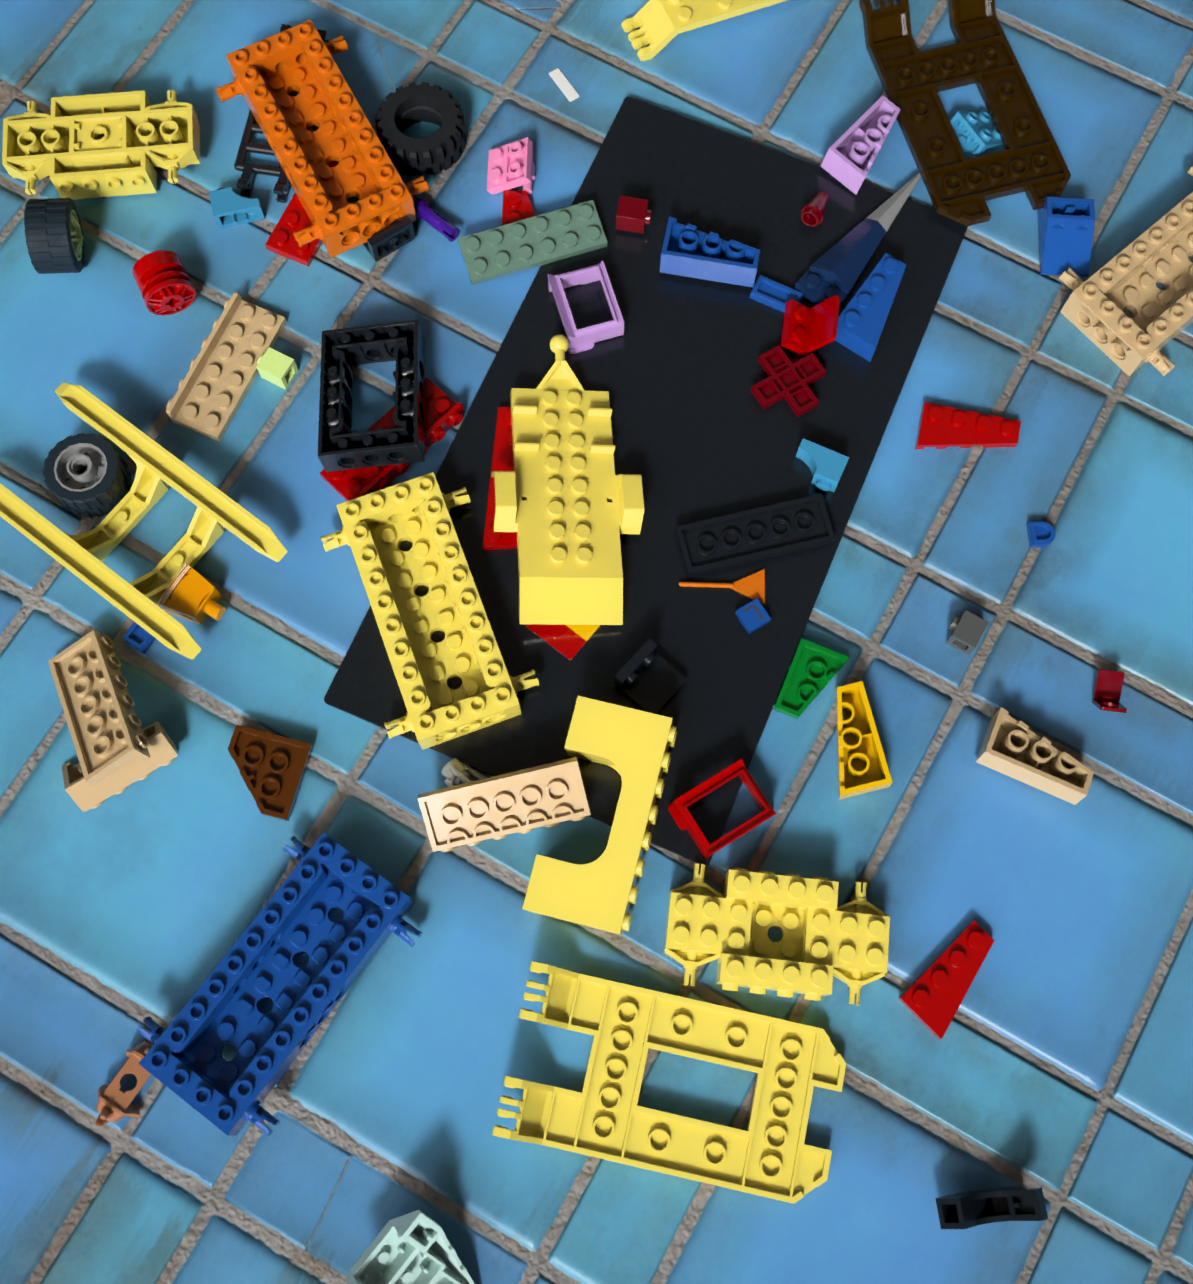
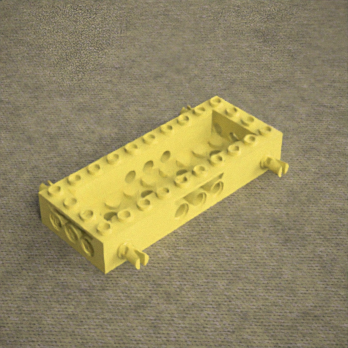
M434 472L336 505L343 524L342 530L320 536L326 552L346 544L351 547L400 688L407 713L404 717L384 723L387 730L392 729L387 732L389 739L412 730L413 733L415 732L422 750L521 715L520 704L516 696L518 695L517 692L539 685L538 678L531 679L536 676L534 669L515 677L509 676L449 515V509L471 503L469 495L467 494L466 487L444 495V493H441ZM403 541H410L413 544L412 548L408 551H401L399 545ZM424 585L429 588L428 593L422 597L417 596L415 589L418 586ZM436 631L445 633L444 640L439 643L431 640L432 634ZM453 677H458L462 680V685L458 689H450L447 685L448 681Z

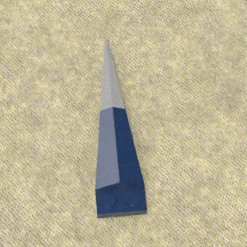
M920 173L816 260L795 284L794 289L804 293L803 296L816 305L837 295L840 297V308L921 177Z

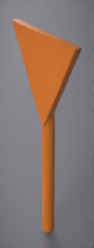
M765 569L733 583L679 582L680 587L731 588L753 600L757 598L761 604L765 605Z

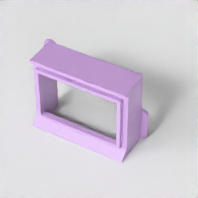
M603 261L597 265L559 275L548 274L549 292H553L569 341L568 351L571 354L590 350L594 347L595 342L624 335V320ZM600 280L613 320L577 330L564 288Z

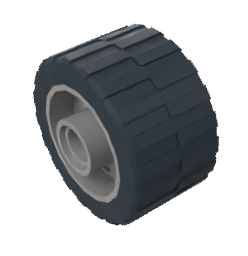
M79 433L66 437V439L59 441L49 451V455L44 461L43 476L49 491L67 510L80 517H102L110 513L131 488L132 476L127 463L110 442L95 434Z

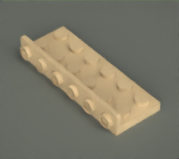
M234 292L232 297L226 301L220 318L215 320L209 337L204 339L198 356L192 360L186 377L181 379L175 396L168 401L166 413L171 421L220 442L259 373L256 367L259 357L265 354L269 347L273 348L287 323L286 318L242 300L239 293Z
M92 630L48 661L85 782L91 785L96 784L135 756L144 760L150 758L147 748L149 743L142 734L140 728L142 723L134 711L133 706L135 703L127 691L128 683L122 676L120 670L121 663L113 650L114 643L108 636H102L95 630Z
M577 757L418 794L417 798L433 852H448L457 846L465 844L473 846L479 844L482 840L491 838L499 840L505 838L508 834L516 832L521 834L528 833L537 827H554L563 821H579L591 815Z

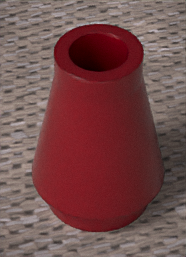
M818 192L802 208L801 220L807 226L814 227L823 221L829 201V196L826 193Z

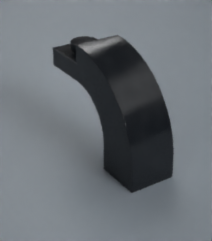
M1023 1186L967 1191L935 1198L941 1229H968L994 1222L1043 1221L1048 1219L1042 1188H1023Z

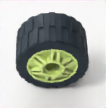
M71 198L29 199L25 204L24 225L28 253L34 269L39 274L81 272L84 265V241L81 220L74 201Z

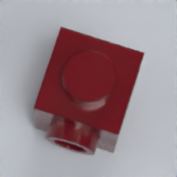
M620 196L616 215V230L644 234L645 224L650 225L652 210H648V200Z

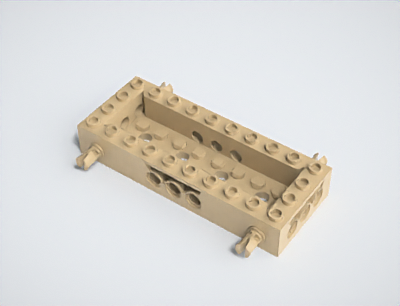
M1192 166V167L1189 169V171L1187 172V173H1188L1189 175H1191L1192 177H1193V166ZM1193 192L1086 281H1083L1071 267L1059 277L1060 281L1073 290L1060 312L1128 376H1131L1144 363L1149 362L1165 377L1176 365L1164 356L1160 350L1193 322V263L1188 259V256H1193ZM1156 283L1165 285L1166 290L1157 288ZM1123 310L1131 311L1134 317L1129 318Z

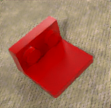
M834 295L812 308L793 299L786 302L781 346L804 356L834 341L837 335L840 297Z

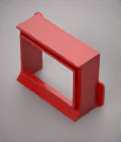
M743 759L738 760L675 799L668 807V811L679 829H687L705 859L777 814L748 772ZM736 776H739L761 813L709 844L687 807Z

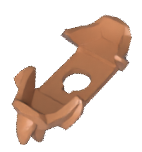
M143 1041L132 1049H127L125 1055L129 1059L109 1086L103 1084L98 1089L96 1109L99 1115L96 1120V1127H101L110 1121L116 1123L125 1116L139 1117V1106L136 1103L131 1106L130 1104L152 1075L139 1065V1062L154 1045L151 1041ZM127 1073L135 1075L137 1078L136 1087L126 1092L120 1090L121 1078Z

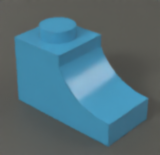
M232 187L209 191L213 216L219 229L265 219L259 198L241 197L234 193Z
M804 438L796 454V457L805 462L810 468L813 476L812 484H815L817 488L823 491H835L849 457Z

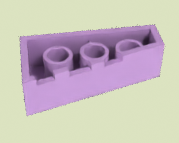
M882 95L828 149L821 167L856 195L901 109Z

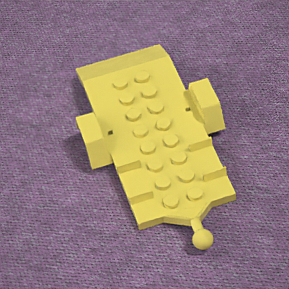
M558 334L551 338L549 344L550 349L555 353V363L536 389L511 388L514 471H493L491 473L495 484L494 532H517L519 624L623 625V569L620 534L640 535L644 515L641 474L615 475V445H613L612 408H610L609 391H585L567 361H565V352L569 348V341L564 335Z

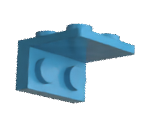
M985 110L958 111L951 119V125L966 159L981 156L987 148L1004 147L1000 134L991 121L990 114Z

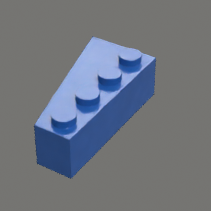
M669 216L661 252L660 272L753 288L760 250L732 239L728 242L721 239L719 234L711 231L709 234L697 230V226L689 223L685 226L677 223L676 218Z
M885 253L838 317L836 342L871 362L906 264Z

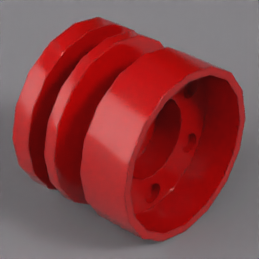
M167 250L154 251L140 258L133 266V277L149 312L162 316L172 315L183 311L195 300V289L180 256L175 252Z

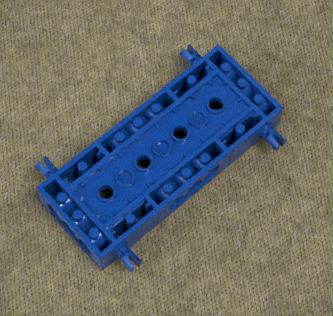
M325 833L320 836L311 849L295 836L290 838L298 847V850L286 844L283 850L300 863L166 1030L152 1020L150 1016L146 1017L143 1021L150 1027L152 1032L140 1026L136 1030L154 1044L139 1062V1065L227 1136L237 1135L248 1121L263 1131L266 1136L273 1132L264 1120L273 1125H278L280 1120L261 1107L263 1100L390 934H396L408 943L410 947L415 942L406 933L409 932L419 938L422 935L421 931L403 919L413 906L411 898ZM334 908H341L344 911V917L340 922H332L329 918L330 912ZM300 952H306L309 955L308 964L301 968L297 967L294 962L296 955ZM269 997L273 1000V1008L269 1013L263 1014L259 1010V1003L262 999ZM233 1044L237 1049V1054L234 1059L227 1061L223 1058L222 1051L226 1045Z

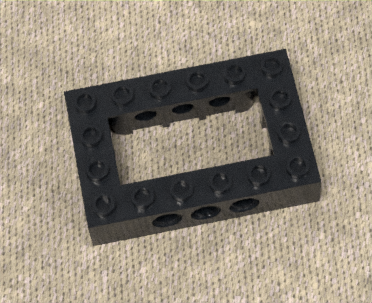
M418 319L322 331L318 458L326 472L425 461V339ZM396 360V371H393L395 379V392H393L395 413H393V421L397 428L383 429L382 427L374 431L359 432L356 430L352 433L353 365Z

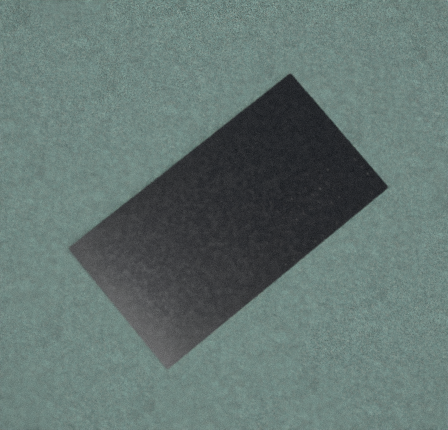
M626 97L571 205L590 200L594 201L608 242L607 247L540 266L435 476L441 493H444V495L466 487L467 494L469 495L471 503L449 509V515L509 676L515 677L534 669L536 676L531 679L538 678L539 685L517 692L518 695L516 696L520 704L521 715L432 746L429 749L450 758H456L458 761L492 776L574 758L568 755L564 747L578 696L644 711L614 684V678L639 649L651 639L658 645L657 653L687 679L686 683L657 713L658 715L673 718V726L677 727V736L674 747L669 746L668 752L671 753V761L668 772L662 773L661 779H664L665 783L661 799L656 798L655 805L658 806L655 825L650 824L648 830L652 835L651 844L697 864L709 865L713 854L706 859L704 858L687 829H679L669 813L668 807L675 799L740 759H743L744 765L748 770L968 226L938 214L934 208L907 199L848 298L839 308L838 317L885 253L906 264L871 362L835 340L801 356L781 346L784 312L749 298L752 287L660 272L661 252L669 216L676 218L677 223L685 226L688 223L695 225L697 230L709 234L711 231L719 234L721 239L728 242L732 239L759 249L760 255L754 285L759 276L762 275L794 289L795 284L816 260L894 194L862 183L855 195L820 166L638 99ZM818 192H824L829 196V201L823 221L814 227L807 226L801 220V210ZM620 196L648 200V210H652L650 225L645 224L644 234L616 230V215ZM603 261L624 320V335L595 342L592 349L571 354L567 350L565 352V361H567L585 391H609L610 408H612L613 445H615V475L641 474L644 515L640 535L620 534L623 569V625H600L570 661L524 624H519L518 548L484 551L483 538L498 407H511V388L536 389L555 363V353L552 352L549 345L551 338L558 334L564 335L567 338L553 292H549L548 274L559 275L597 265ZM600 280L564 288L577 330L613 320ZM804 296L800 301L801 304L809 308L816 306V304ZM780 345L792 364L814 353L826 370L824 377L808 385L819 401L818 407L798 418L785 399L763 410L750 391L751 386L769 377L758 362V357ZM803 438L849 457L834 492L820 490L815 484H812L813 476L810 468L805 462L796 457ZM822 494L836 538L834 543L692 576L687 575L675 532L676 526ZM403 541L399 549L401 551H408L412 548L413 544L410 541ZM765 569V605H761L770 616L771 621L748 634L735 615V611L750 603L753 599L731 588L680 587L679 582L733 583ZM424 585L418 586L415 589V594L420 597L425 596L429 588ZM370 605L324 697V701L329 706L387 730L384 723L406 716L407 709ZM436 631L432 634L431 640L439 643L444 640L445 633ZM453 677L448 681L447 685L450 689L455 690L460 688L462 680L458 677ZM412 730L399 735L419 744L415 732L413 733ZM577 758L590 806L591 815H588V817L612 827L622 787L621 776L610 766ZM736 776L687 807L709 844L718 840L722 834L742 785V780L739 776Z

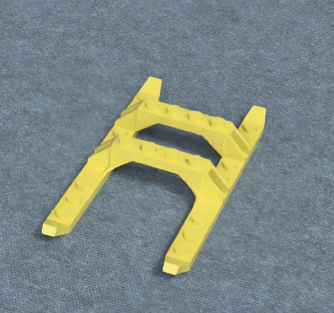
M63 382L55 390V393L64 405L126 452L136 463L137 471L131 490L96 528L78 535H69L61 531L1 483L0 517L167 648L192 660L202 650L188 630L161 609L157 603L184 564L187 563L193 568L221 537L225 528L255 551L275 562H279L288 551L270 527L85 388L80 385ZM171 486L197 506L186 534L151 572L128 583L102 562L168 491V487Z

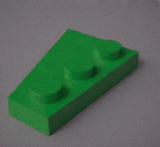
M801 638L773 710L798 719L850 657Z

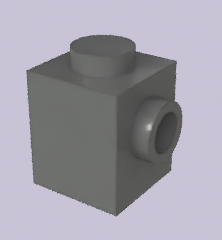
M965 610L960 617L955 615L948 628L952 632L946 643L969 655L976 648L989 622L984 620L980 614Z

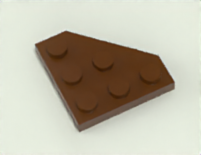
M236 724L228 751L255 799L258 809L265 816L289 822L313 745Z

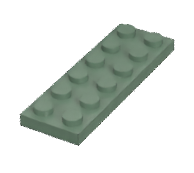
M593 200L457 238L472 285L604 248L608 244Z

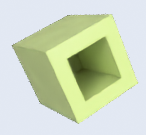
M270 347L265 354L259 357L256 366L261 378L287 390L299 371L294 359Z

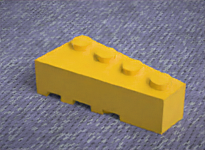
M863 681L837 687L835 700L839 800L890 787L893 783Z

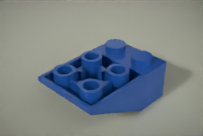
M1046 197L1043 208L1038 212L1041 275L1061 276L1071 267L1079 277H1088L1095 225L1094 199Z

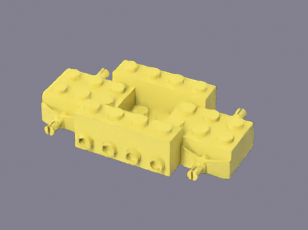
M145 90L52 97L51 115L37 113L38 104L35 101H28L27 112L3 119L2 164L13 179L19 178L26 181L25 192L29 195L36 194V182L47 176H50V180L61 198H71L72 200L157 193V173L154 167L168 170V182L174 184V182L178 183V170L191 164H200V124L192 104L177 102V92L175 90H168L167 101L156 105H151Z
M694 864L693 880L688 884L671 890L669 893L664 953L683 965L685 969L683 985L685 986L689 985V975L690 986H695V975L699 966L718 959L716 984H721L722 990L738 991L739 987L750 988L749 993L766 995V990L777 991V996L793 998L794 993L805 994L804 999L821 1001V996L832 995L834 976L846 983L847 987H850L848 1004L860 1005L862 985L880 979L887 973L890 917L867 902L866 882H855V898L851 902L837 907L838 881H829L828 878L812 877L811 879L802 878L801 875L786 874L784 876L776 875L770 871H759L758 873L749 872L743 868H732V870L729 869L725 874L722 895L705 883L704 873L706 865H700L699 875V864ZM770 927H777L781 930L782 938L779 942H773L768 938L767 932Z

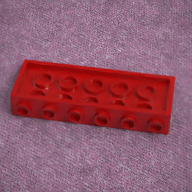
M427 377L425 378V454L433 443L441 441L446 432L452 426H457L465 415L463 405L460 402L455 403ZM395 406L367 431L378 430V428L382 427L383 429L397 428L393 421ZM412 463L326 472L324 468L320 475L346 501L390 487L393 480L398 475L405 474Z

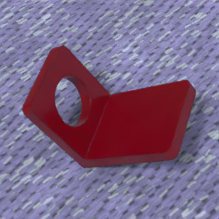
M1105 669L1097 671L1092 703L1097 708L1103 711L1126 713L1127 708L1120 703L1125 676L1124 672Z

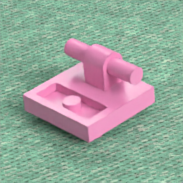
M528 137L489 150L487 191L491 195L523 185V191H527V194L532 193V181L535 179V164L533 163V142Z

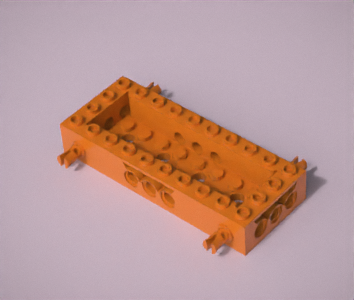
M309 20L227 54L226 57L234 81L216 87L215 90L222 103L234 98L236 95L244 97L312 222L310 227L293 232L299 247L319 239L322 240L330 257L333 258L366 243L367 239L374 233L384 230L396 220L408 216L411 222L416 221L412 196L429 191L427 182L424 181V176L404 184L331 55L348 50L347 43L343 40V35L324 43L313 22ZM292 91L300 92L297 96H289V93ZM311 126L319 127L316 131L308 130V128ZM328 162H339L335 167L327 166ZM350 197L359 198L355 203L347 202Z

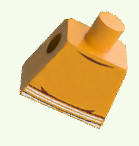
M187 563L184 564L157 602L166 612L198 624H202L208 615L218 621L226 611L224 606L217 603L221 598L218 590Z

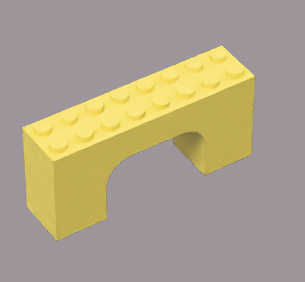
M582 696L577 697L564 747L571 757L610 766L622 778L621 792L608 844L598 859L582 865L536 854L522 909L623 936L624 930L629 931L633 916L628 913L630 904H636L639 888L635 886L637 877L642 878L646 863L645 859H642L643 850H649L652 839L651 832H648L650 824L655 825L658 806L655 805L656 798L661 799L665 783L661 777L663 772H668L671 761V753L668 752L669 746L674 747L676 741L677 727L673 726V718Z

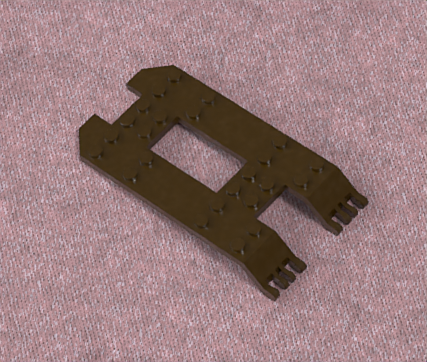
M859 0V6L863 14L866 49L888 100L901 109L896 119L938 214L965 226H971L990 220L991 213L986 204L988 200L1025 192L1032 209L1037 210L1043 208L1046 197L1061 196L1071 177V173L996 17L995 0H948L950 29L957 43L919 52L911 34L908 0H896L898 5H894L893 0H874L876 10H872L870 0ZM976 84L1006 150L966 159L937 92Z

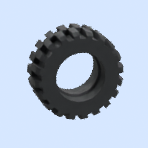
M414 82L409 83V86L404 88L400 86L396 88L395 93L390 92L385 97L386 101L383 100L375 117L377 136L394 167L399 172L403 173L406 171L407 175L414 177L415 174L427 177V174L433 173V175H437L443 169L445 171L452 167V162L456 163L459 160L460 154L465 149L466 130L460 103L456 98H453L449 91H442V87L435 84L429 86V83L421 82V85H415ZM418 122H430L440 127L434 134L425 138H412L403 134L407 127Z

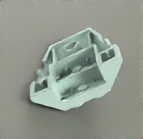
M417 1210L388 1221L352 1266L346 1284H474L441 1226L423 1212Z

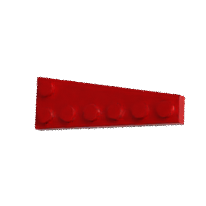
M498 407L491 473L493 471H514L511 407ZM490 476L483 549L487 551L517 548V532H494L495 484L494 477Z

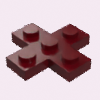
M780 345L758 357V362L769 377L751 386L750 391L763 410L782 399H785L797 418L818 407L819 401L808 385L824 377L826 370L814 353L792 364Z

